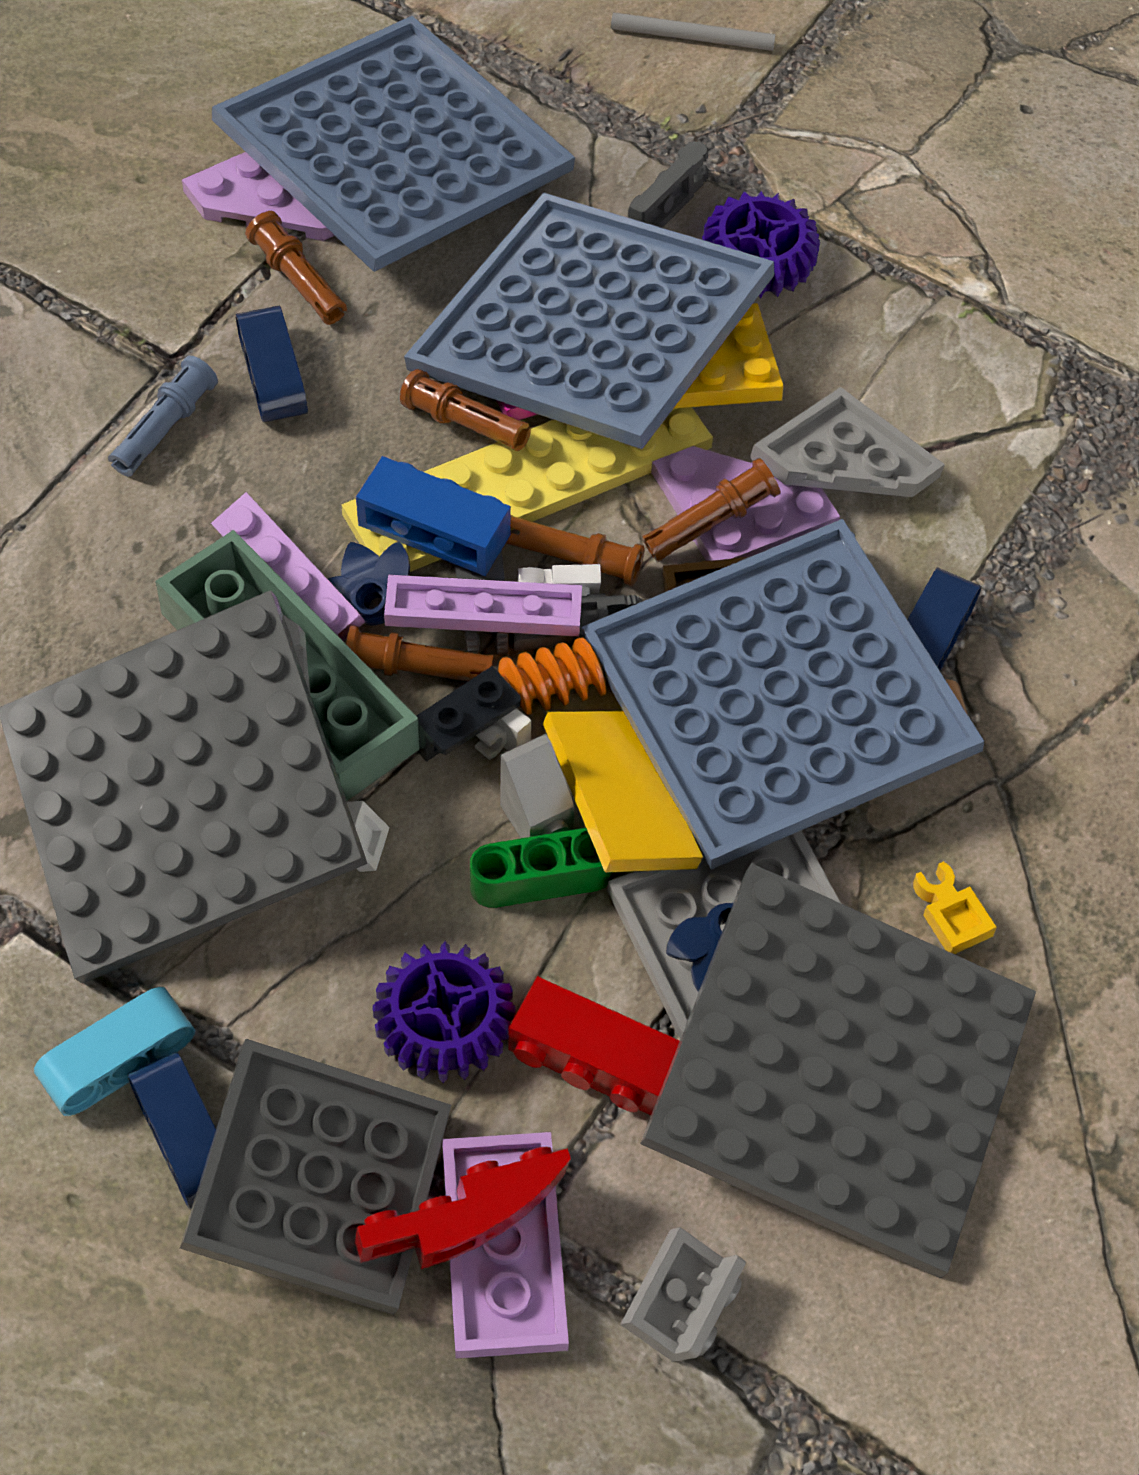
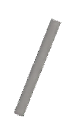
M613 12L611 29L769 51L774 49L776 35Z

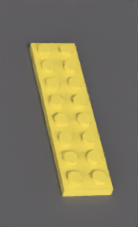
M692 407L673 408L643 449L557 420H551L531 428L529 440L520 451H515L509 446L496 442L424 472L440 479H450L459 486L478 494L496 497L502 503L511 506V515L533 522L651 473L652 461L692 446L708 450L712 448L713 436ZM356 499L342 504V515L359 544L369 548L380 557L384 550L398 542L358 526ZM401 543L410 559V572L441 560V558Z

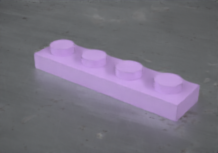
M247 492L211 523L222 536L234 530L342 641L347 639L351 625L360 627L366 622Z
M388 575L384 612L385 626L579 637L582 585Z

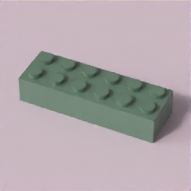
M234 530L156 580L161 613L176 630L270 590L274 593L279 601L283 615L299 625L305 632L310 695L346 801L419 750L418 717Z

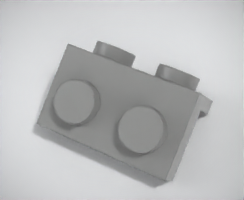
M681 1227L671 1229L620 1325L672 1362L697 1358L703 1355L716 1338L717 1328L714 1325L723 1308L735 1299L741 1288L742 1281L739 1279V1276L746 1261L738 1255L723 1258Z

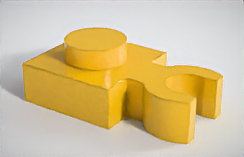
M943 861L938 864L936 875L941 881V884L938 885L929 883L922 872L916 873L913 882L915 893L922 900L932 903L926 906L923 916L946 951L957 954L994 936L997 927L970 886L961 891H956L953 886L955 875L947 863Z

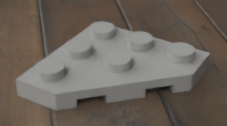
M841 387L754 444L750 456L753 461L761 458L773 476L785 485L904 497L915 496L940 478L945 466L943 462Z

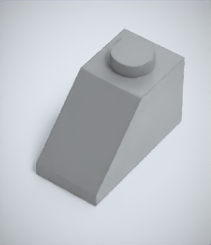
M546 734L501 754L500 806L520 838L573 830L575 806L552 743Z

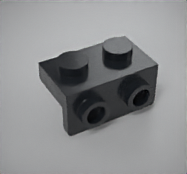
M491 666L416 715L419 725V750L417 752L426 762L439 753L443 755L449 754L521 705V696Z

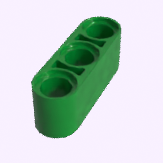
M587 828L480 846L473 852L470 858V893L479 905L487 908H499L599 891L608 886V881L613 879L615 872H605L601 862L590 863L583 859L587 856L598 857V854ZM538 864H546L551 866L553 869L548 871H539L534 869L533 866ZM489 872H496L501 874L502 877L493 880L484 878L483 875Z

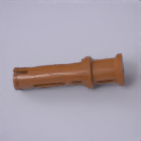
M266 211L257 215L246 228L245 235L248 241L262 249L266 254V262L272 269L282 271L289 278L294 287L313 307L326 325L338 322L345 315L343 311H347V305L336 295L320 273L305 258L301 241L296 236L289 235L281 226L282 220L276 212Z
M421 369L413 370L402 384L400 390L401 404L411 410L419 408L430 413L436 422L449 423L453 421L478 434L509 446L515 451L522 450L529 440L531 434V427H528L529 423L519 421L463 396L462 391L457 385L448 382L441 384L432 380L426 371Z
M757 458L752 461V468L730 481L727 479L721 480L718 486H716V492L675 516L659 528L642 536V540L651 556L658 563L675 550L703 535L722 521L724 522L730 517L734 519L742 518L747 515L748 508L770 495L775 498L780 495V487L765 462L761 458Z
M511 515V528L519 530L520 534L511 533L505 544L582 565L600 564L601 573L622 578L625 585L634 586L644 559V545L635 544L633 547L621 545L607 540L606 535L601 533L592 534L590 538Z
M352 625L350 626L346 645L369 668L383 670L387 676L397 675L399 670L468 682L493 666L494 655L489 654L488 656L404 642V637L400 636L399 633L392 632L389 636L360 632L358 626Z

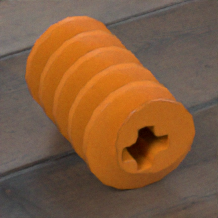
M582 637L574 641L572 650L566 643H558L555 646L554 656L549 649L545 647L539 648L536 652L535 661L529 653H520L517 659V667L508 657H504L499 661L498 672L521 696L520 706L526 716L532 714V702L534 699H538L544 710L547 711L551 708V695L553 694L558 696L564 706L569 705L570 690L572 689L576 690L582 701L588 699V685L593 684L600 696L606 694V682L601 663L591 645Z

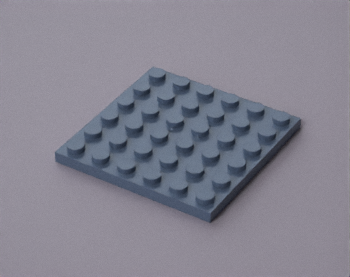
M413 16L212 107V121L373 272L573 171L575 157Z
M543 193L404 356L406 368L409 371L421 369L426 371L430 378L445 383H453L462 389L643 449L773 278L774 261Z
M843 519L582 627L583 638L587 640L597 655L606 681L667 791L688 824L710 869L721 866L983 751V738Z

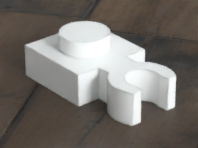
M600 564L552 565V569L518 568V582L582 585V596L599 594L601 585Z

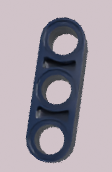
M281 306L235 314L239 340L262 422L308 414L306 394Z
M937 567L907 620L937 668L941 671L976 605L982 586Z
M176 1052L127 1074V1077L188 1209L191 1210L216 1128L180 1055Z

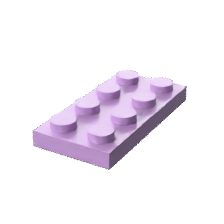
M551 1132L442 1139L446 1196H451L452 1201L459 1200L457 1188L460 1177L467 1175L466 1170L476 1164L495 1160L498 1161L499 1166L520 1161V1155L535 1148L547 1146L551 1147L552 1150ZM555 1186L529 1214L504 1233L480 1247L450 1260L456 1359L568 1351L569 1341Z

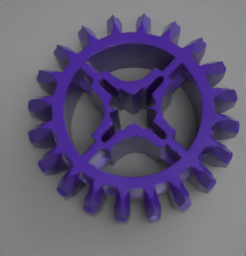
M762 190L757 197H751L746 192H743L739 200L728 197L724 206L716 205L712 216L708 217L704 225V234L702 236L704 241L774 261V276L760 293V299L767 291L772 292L778 297L783 288L794 292L798 282L806 283L810 271H813L814 266L817 264L820 247L816 221L809 219L807 208L797 209L795 199L787 202L781 201L779 192L773 198L765 197Z
M446 941L441 945L440 953L433 954L423 944L422 948H420L419 959H415L404 952V955L401 957L402 969L389 966L386 971L387 982L379 983L376 988V997L379 1001H376L372 1007L373 1018L377 1020L375 1024L376 1036L381 1040H385L383 1043L384 1052L388 1057L399 1054L398 1065L403 1071L416 1063L417 1075L421 1080L429 1074L431 1069L438 1070V1078L442 1083L448 1079V1071L456 1069L458 1075L465 1080L469 1076L470 1064L485 1071V1068L488 1067L487 1054L500 1057L503 1052V1042L501 1040H509L510 1021H513L516 1013V1006L510 1002L513 998V989L510 983H502L504 981V972L500 966L488 969L489 958L486 956V953L473 960L470 959L471 950L467 944L459 950L458 954L450 953V945ZM450 983L459 984V985H462L463 987H457V986H454V985H452V984H450ZM427 986L428 992L423 998L413 1001L412 1007L403 1009L408 999L414 993ZM437 998L440 1000L442 1009H446L448 1015H451V1025L446 1014H443L442 1010L437 1008ZM487 1013L477 1029L469 1035L461 1037V1029L465 1025L476 1021V1016ZM423 1036L436 1037L440 1041L429 1040Z

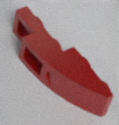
M547 1146L535 1148L520 1155V1161L499 1166L498 1161L495 1160L476 1164L466 1170L467 1175L460 1177L457 1188L459 1200L452 1201L451 1196H439L422 1202L418 1206L419 1210L398 1216L396 1210H387L367 1217L364 1220L365 1225L357 1227L355 1238L360 1262L415 1248L420 1268L424 1269L449 1261L480 1247L504 1233L524 1218L552 1191L565 1175L571 1160L568 1148L552 1152L551 1147Z

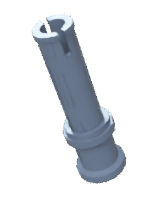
M187 356L181 362L182 369L173 380L165 382L160 386L157 393L158 400L128 433L122 443L108 456V461L112 462L111 466L117 472L131 477L142 461L169 432L170 428L180 418L189 417L195 411V403L206 390H212L218 384L216 373L206 362L195 356Z

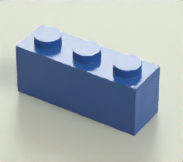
M384 456L381 457L356 496L358 526L484 576L489 572L511 535V506L502 503L496 497L478 494L459 486L450 479H440L417 470L409 463L397 462Z

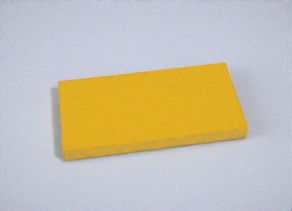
M624 711L548 712L543 726L552 743L556 757L604 871L630 872L697 869L703 856L695 838L663 784Z

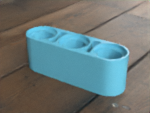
M165 987L153 988L44 1054L37 1061L34 1067V1074L59 1111L64 1116L75 1115L129 1083L127 1074L183 1049L195 1035V1029Z

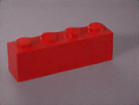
M537 976L509 1026L508 1050L512 1051L518 1060L534 1068L544 1066L561 1074L567 1083L578 1089L588 1090L592 1088L609 1096L610 1100L623 1110L629 1112L640 1110L651 1116L680 1040Z

